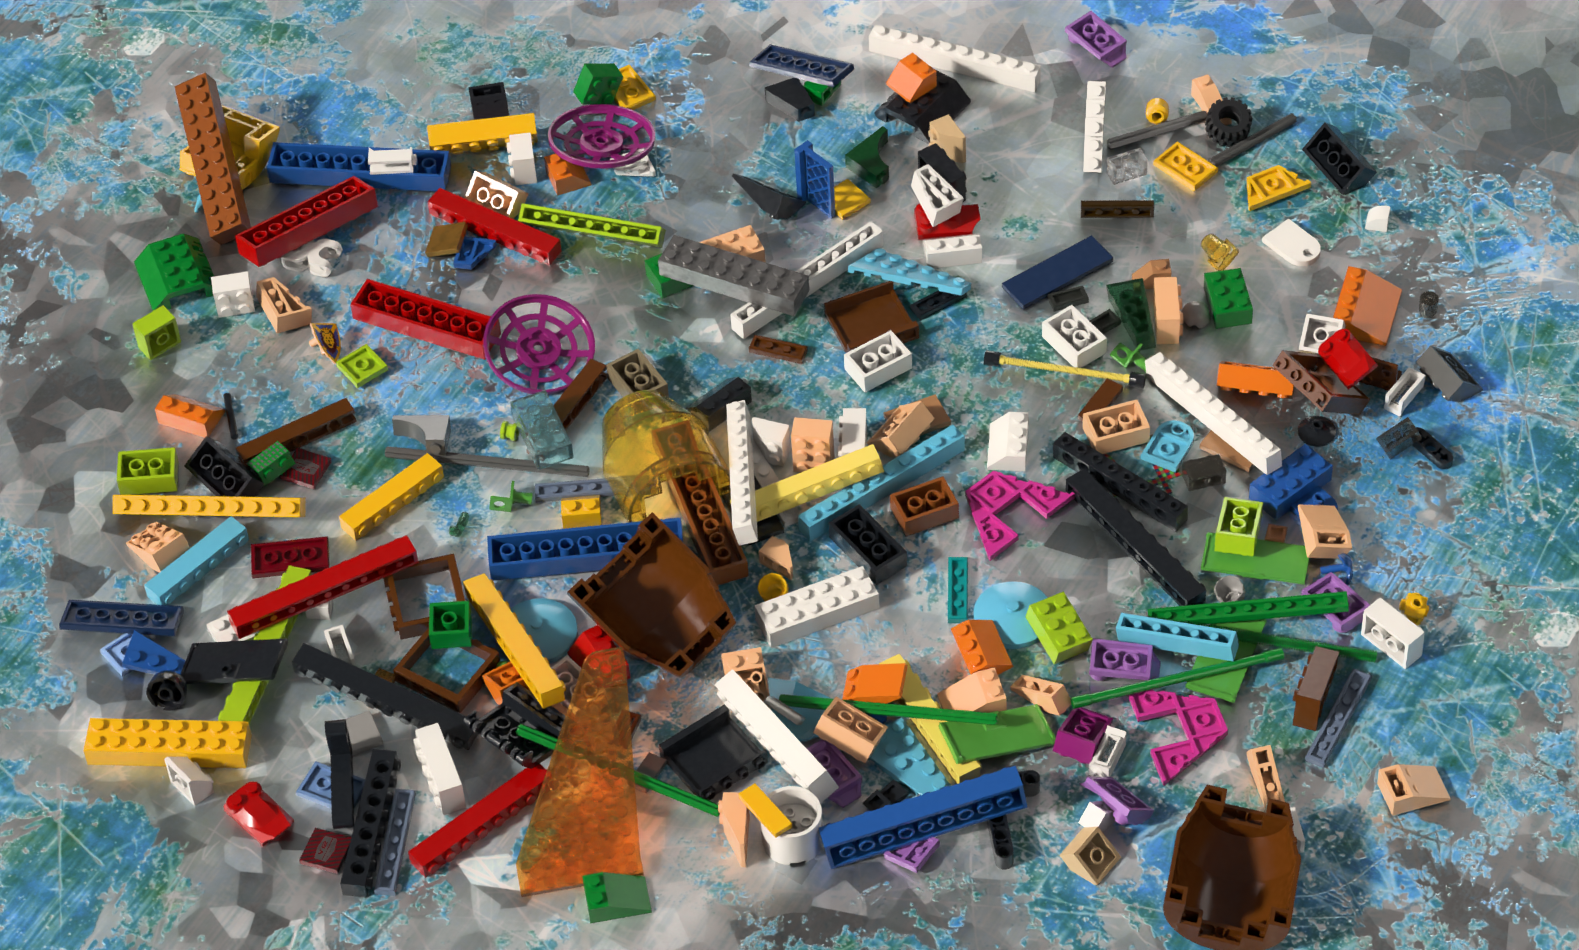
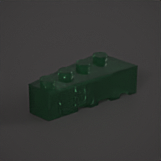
M1143 278L1106 285L1108 299L1121 319L1135 347L1137 348L1142 343L1143 346L1140 351L1156 348Z

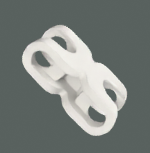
M326 238L320 239L317 242L312 240L296 249L298 251L284 254L281 258V263L289 270L302 272L310 268L312 275L328 277L332 267L326 259H337L343 249L341 244L334 240Z

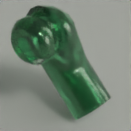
M467 512L460 514L456 526H450V536H461L470 517Z

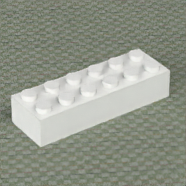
M861 566L754 605L755 618L769 646L773 648L879 609V593L866 570Z

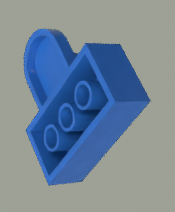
M1304 444L1282 460V467L1268 475L1264 473L1250 483L1249 499L1263 502V510L1275 520H1278L1289 511L1300 518L1299 504L1335 506L1338 510L1335 499L1322 489L1324 485L1332 480L1333 465L1307 444Z

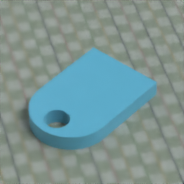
M1172 420L1162 423L1143 450L1141 459L1176 473L1193 445V430L1181 421ZM1175 429H1180V430H1182L1183 432L1177 433V432H1175L1174 430H1175Z

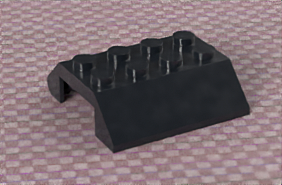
M936 70L937 86L912 103L907 102L894 92L887 99V102L883 103L874 114L884 122H887V115L890 114L915 127V137L929 144L930 137L928 131L930 130V122L948 114L954 120L970 104L971 99L957 80Z
M518 682L503 691L502 704L479 719L476 718L477 711L474 710L463 721V724L468 728L472 729L475 733L481 734L482 738L486 739L503 753L510 755L520 765L533 769L557 751L517 735V728L520 724L566 741L575 726V722L554 707L549 706L543 709L533 693Z

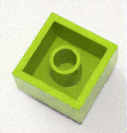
M164 305L132 323L138 348L150 360L181 343L176 318Z

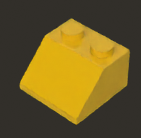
M600 495L562 498L561 516L563 529L602 525Z

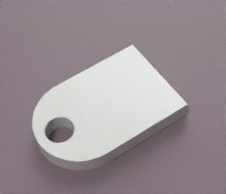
M1290 219L1284 221L1262 238V242L1296 266L1311 265L1320 256L1319 242ZM1309 253V254H1312L1313 256L1307 257V256H1305L1304 254Z

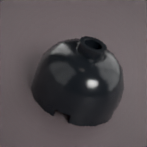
M165 670L152 677L148 683L146 695L153 706L165 707L163 708L165 711L176 710L181 707L186 699L187 685L180 674L175 671Z

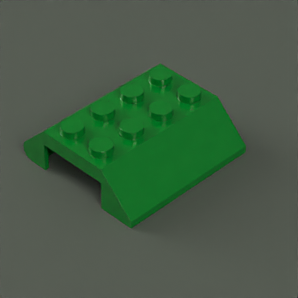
M183 233L150 243L134 261L152 310L163 305L167 310L172 309L170 298L203 288L205 289L206 297L214 296L211 277L214 274L206 254L203 253L204 249L199 238Z

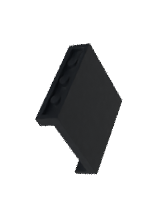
M725 704L659 744L660 757L667 760V765L694 795L707 800L713 799L718 793L729 789L734 783L747 778L750 773L763 768L768 763L767 750L761 751L730 718L729 709Z

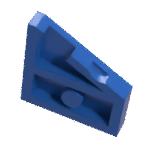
M465 236L460 252L456 253L453 262L454 268L472 270L496 247V240Z

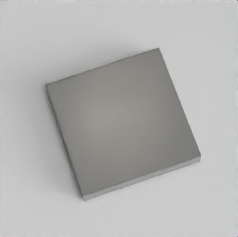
M769 696L764 701L766 705L796 725H802L805 717L774 696Z
M370 711L346 719L353 755L383 745L382 737Z

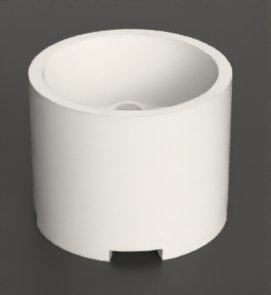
M797 786L782 787L768 794L767 797L790 820L792 828L775 838L761 823L762 843L766 854L774 861L784 865L812 860L823 846L818 829L823 826L822 808L818 798L809 790Z

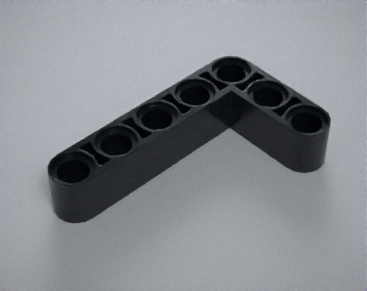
M346 719L325 721V735L331 762L333 829L354 827L353 751Z
M1034 770L1018 771L1025 797L1036 796L1040 792L1039 773ZM1002 815L987 820L995 864L999 869L1006 870L1013 865L1014 849L1007 815Z

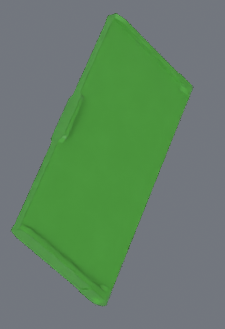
M1207 532L1201 570L1241 575L1242 577L1252 579H1269L1305 585L1309 563L1305 546L1257 539L1254 556H1243L1214 551L1216 533Z
M1267 620L1210 624V627L1211 625L1215 626V628L1216 626H1220V628L1225 627V629L1227 627L1232 628V631L1237 629V632L1240 629L1242 633L1245 630L1247 633L1252 631V634L1257 632L1258 635V632L1262 633ZM1242 639L1240 642L1238 640L1239 647L1235 659L1252 656L1257 644H1254V642L1253 644L1249 643V641L1247 643V640L1246 642L1244 640L1242 642ZM1197 656L1192 670L1227 662V660ZM1248 667L1187 681L1186 688L1234 703Z
M1038 704L1005 711L989 712L997 714L998 720L996 725L952 721L939 723V729L956 764L1053 746L1056 739Z

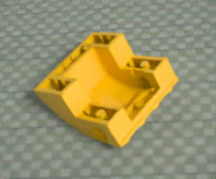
M222 105L243 190L259 176L266 166L273 142L277 141L280 127ZM189 146L180 151L179 170L186 172L188 175L196 176Z

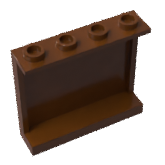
M892 281L824 303L825 317L846 353L890 330L902 343L919 338V325L916 321L912 322L894 291Z

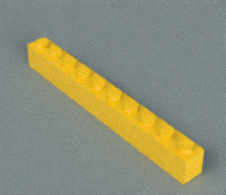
M113 495V514L306 517V497Z
M483 573L463 581L467 599L542 708L544 709L564 701V692L566 691L564 682L562 680L559 681L555 669L550 668L546 657L543 658L539 646L534 645L530 634L527 635L523 623L520 624L516 613L511 612L509 603L507 601L504 602L500 590H496L493 580H489L486 574Z

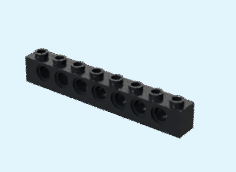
M1064 432L1053 443L1054 459L1076 472L1085 469L1089 474H1093L1096 481L1101 486H1105L1110 493H1113L1171 530L1177 532L1188 520V505L1070 434Z
M372 750L340 882L343 895L367 897L369 889L373 887L372 874L377 870L376 857L381 853L380 840L385 836L384 823L389 819L388 806L392 805V789L396 788V773L401 768V760L398 759L397 751Z

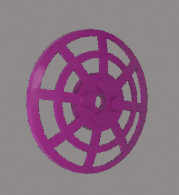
M586 105L573 108L559 115L549 127L548 142L551 149L559 157L572 164L589 168H616L632 164L645 157L655 144V130L646 117L634 110L616 105ZM588 114H607L605 121L583 123L579 116ZM614 115L629 118L637 122V124L629 128L612 121ZM571 119L577 125L566 135L556 132L562 124ZM603 126V128H594L591 130L588 129L590 127ZM611 127L624 131V133L620 134L612 130ZM644 128L649 135L650 142L639 144L636 132ZM577 132H583L580 139L572 138ZM630 136L634 144L623 145V140ZM554 137L564 141L567 152L560 151L554 145ZM570 143L580 145L581 149L573 151ZM646 148L638 155L631 157L637 149ZM621 150H631L623 157L618 154ZM587 154L592 156L593 159H586L579 155ZM612 157L614 159L608 161H600L601 158Z
M530 294L509 300L493 313L486 325L483 348L490 368L504 383L521 392L534 395H549L565 391L572 383L573 379L567 373L573 367L576 357H588L587 362L594 358L595 338L589 322L576 307L554 296ZM541 303L540 313L527 314L517 318L512 308L522 304ZM548 304L565 310L575 319L566 325L559 319L547 315ZM506 313L511 323L504 329L501 339L491 336L490 333L495 322ZM529 320H538V327L526 330L522 323ZM546 321L555 324L561 330L555 334L545 328ZM578 325H581L585 331L589 350H577V342L572 330ZM513 328H516L520 333L517 342L506 340ZM567 335L572 350L561 349L560 339ZM489 343L500 346L501 358L505 365L498 369L490 357ZM540 345L543 347V350L536 351L533 347ZM505 348L516 350L518 358L510 362ZM559 357H571L563 370L555 364ZM524 364L532 368L531 376H527L515 368ZM550 368L555 373V375L550 377L538 378L539 370ZM511 371L519 378L530 381V388L513 383L504 377L503 374ZM559 378L566 383L565 386L555 389L537 390L538 383L551 382Z

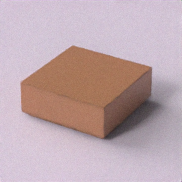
M1268 523L1265 540L1285 543L1288 527Z

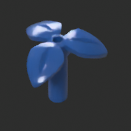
M1345 553L1338 555L1342 563L1320 567L1321 574L1346 572V585H1349L1352 580V561L1350 556Z

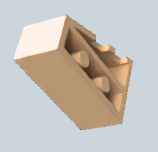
M274 277L257 281L256 298L276 333L310 325L312 321V308L301 303L299 297H294L290 294L289 289Z

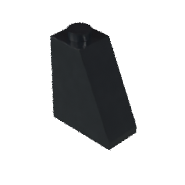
M791 78L765 87L766 102L798 122L815 116L814 103L799 79Z

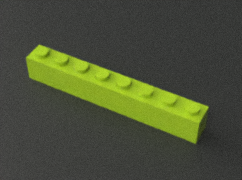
M524 203L521 204L518 219L519 222L530 226L659 248L663 247L666 232L660 226Z

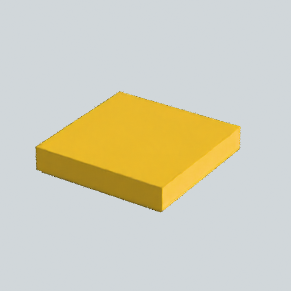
M849 179L834 186L835 213L842 220L871 203V198Z

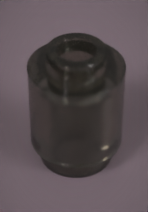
M1426 291L1421 294L1419 313L1423 318L1430 319L1436 315L1439 297L1436 293Z

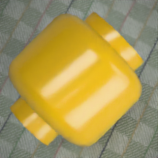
M1162 98L1151 99L1146 105L1145 114L1147 120L1152 124L1165 122L1169 116L1168 103Z

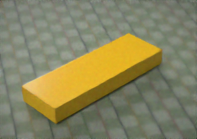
M755 783L738 794L739 799L775 838L792 828L790 820Z

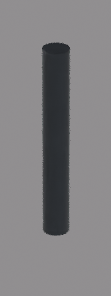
M225 393L223 397L231 439L235 440L238 438L231 394Z

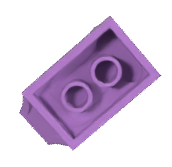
M1089 11L1065 27V32L1068 34L1070 42L1080 44L1113 68L1126 59L1127 40L1094 12Z
M1332 572L1301 590V595L1347 591L1349 612L1323 614L1332 622V628L1340 633H1345L1363 622L1364 610L1370 606L1368 602Z
M1093 638L1089 675L1097 681L1105 680L1107 677L1151 680L1159 678L1161 661L1154 654L1153 645Z
M820 740L806 748L839 786L828 797L829 800L844 808L862 796V776L836 746L826 740Z
M1087 777L1084 783H1080L1081 786L1100 796L1103 802L1113 811L1114 820L1121 825L1143 824L1154 812L1151 807L1113 777Z

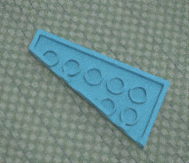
M880 248L875 249L848 266L849 273L854 274L855 271L864 272V276L868 277L880 275L883 280L911 285L912 282L919 283L922 288L938 287V290L941 292L963 295L971 290V283L963 278L951 276L947 272L934 270L931 266H923L914 260L904 259L898 254H891Z
M902 717L886 725L888 729L868 761L871 760L876 763L879 769L900 784H905L911 788V791L916 795H923L926 792H933L945 786H951Z

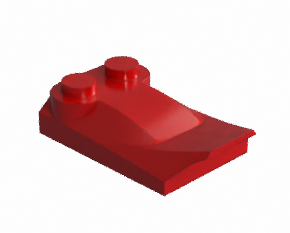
M919 203L914 208L918 240L973 234L975 225L981 220L978 204L962 205L959 214L932 227L921 204Z
M1348 329L1338 330L1324 341L1318 349V354L1348 390L1378 367L1376 362Z
M254 781L246 783L230 795L223 806L224 811L262 846L278 837L294 823V819L262 790L260 783Z

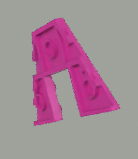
M992 471L967 489L965 496L988 559L991 561L1019 540V535L997 518L996 514L1021 497L1047 519L1073 500L1075 493H1065L1055 490V487L1052 486L1047 487L1030 480L1025 482L1018 480L1016 476Z
M1153 689L1127 695L1138 722L1177 713L1186 735V741L1151 749L1150 754L1163 786L1228 735L1227 726L1214 698H1200L1194 695H1189V697L1178 696L1174 692H1156Z

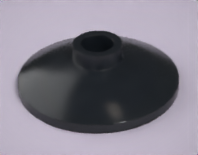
M1310 416L1300 422L1298 436L1304 443L1310 446H1325L1334 440L1336 427L1332 421L1325 417Z

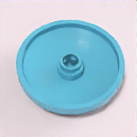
M1014 581L999 583L991 586L978 597L974 606L973 617L974 620H993L1006 649L1026 648L1040 641L1025 617L1029 605L1046 599L1047 596L1038 588L1027 583Z
M544 598L530 599L511 608V612L516 613L519 623H523L527 635L530 634L532 636L534 645L539 646L543 658L546 657L549 664L565 657L568 650L577 640L578 628L575 616L569 608L558 601Z

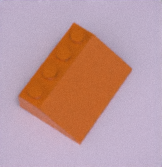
M1348 266L1333 318L1344 320L1345 329H1348L1357 340L1386 346L1402 289L1366 269Z

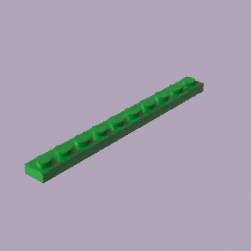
M1347 591L1153 608L1148 609V617L1176 622L1180 620V622L1185 621V623L1188 621L1190 624L1195 622V625L1196 623L1201 625L1349 612Z

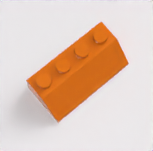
M1227 361L1219 363L1216 386H1221L1220 390L1232 391V388L1240 389L1239 392L1251 393L1252 390L1259 391L1258 395L1270 396V393H1275L1280 398H1289V395L1292 396L1295 386L1274 367Z

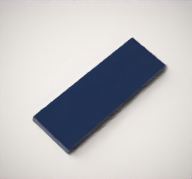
M772 44L767 46L749 62L751 68L830 87H835L854 70V64Z
M1091 235L1002 283V288L1024 310L1048 297V294L1058 292L1112 263L1113 256Z
M69 600L59 627L60 630L133 634L135 630L145 635L175 636L184 613L183 606Z

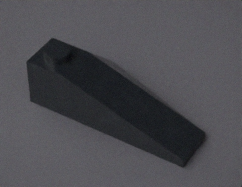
M734 173L732 175L735 181L763 211L769 213V217L773 219H788L806 204L804 200L779 192L778 189L771 188L748 177Z

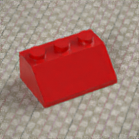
M598 625L582 632L567 652L568 656L605 690L630 679L628 662L612 639Z

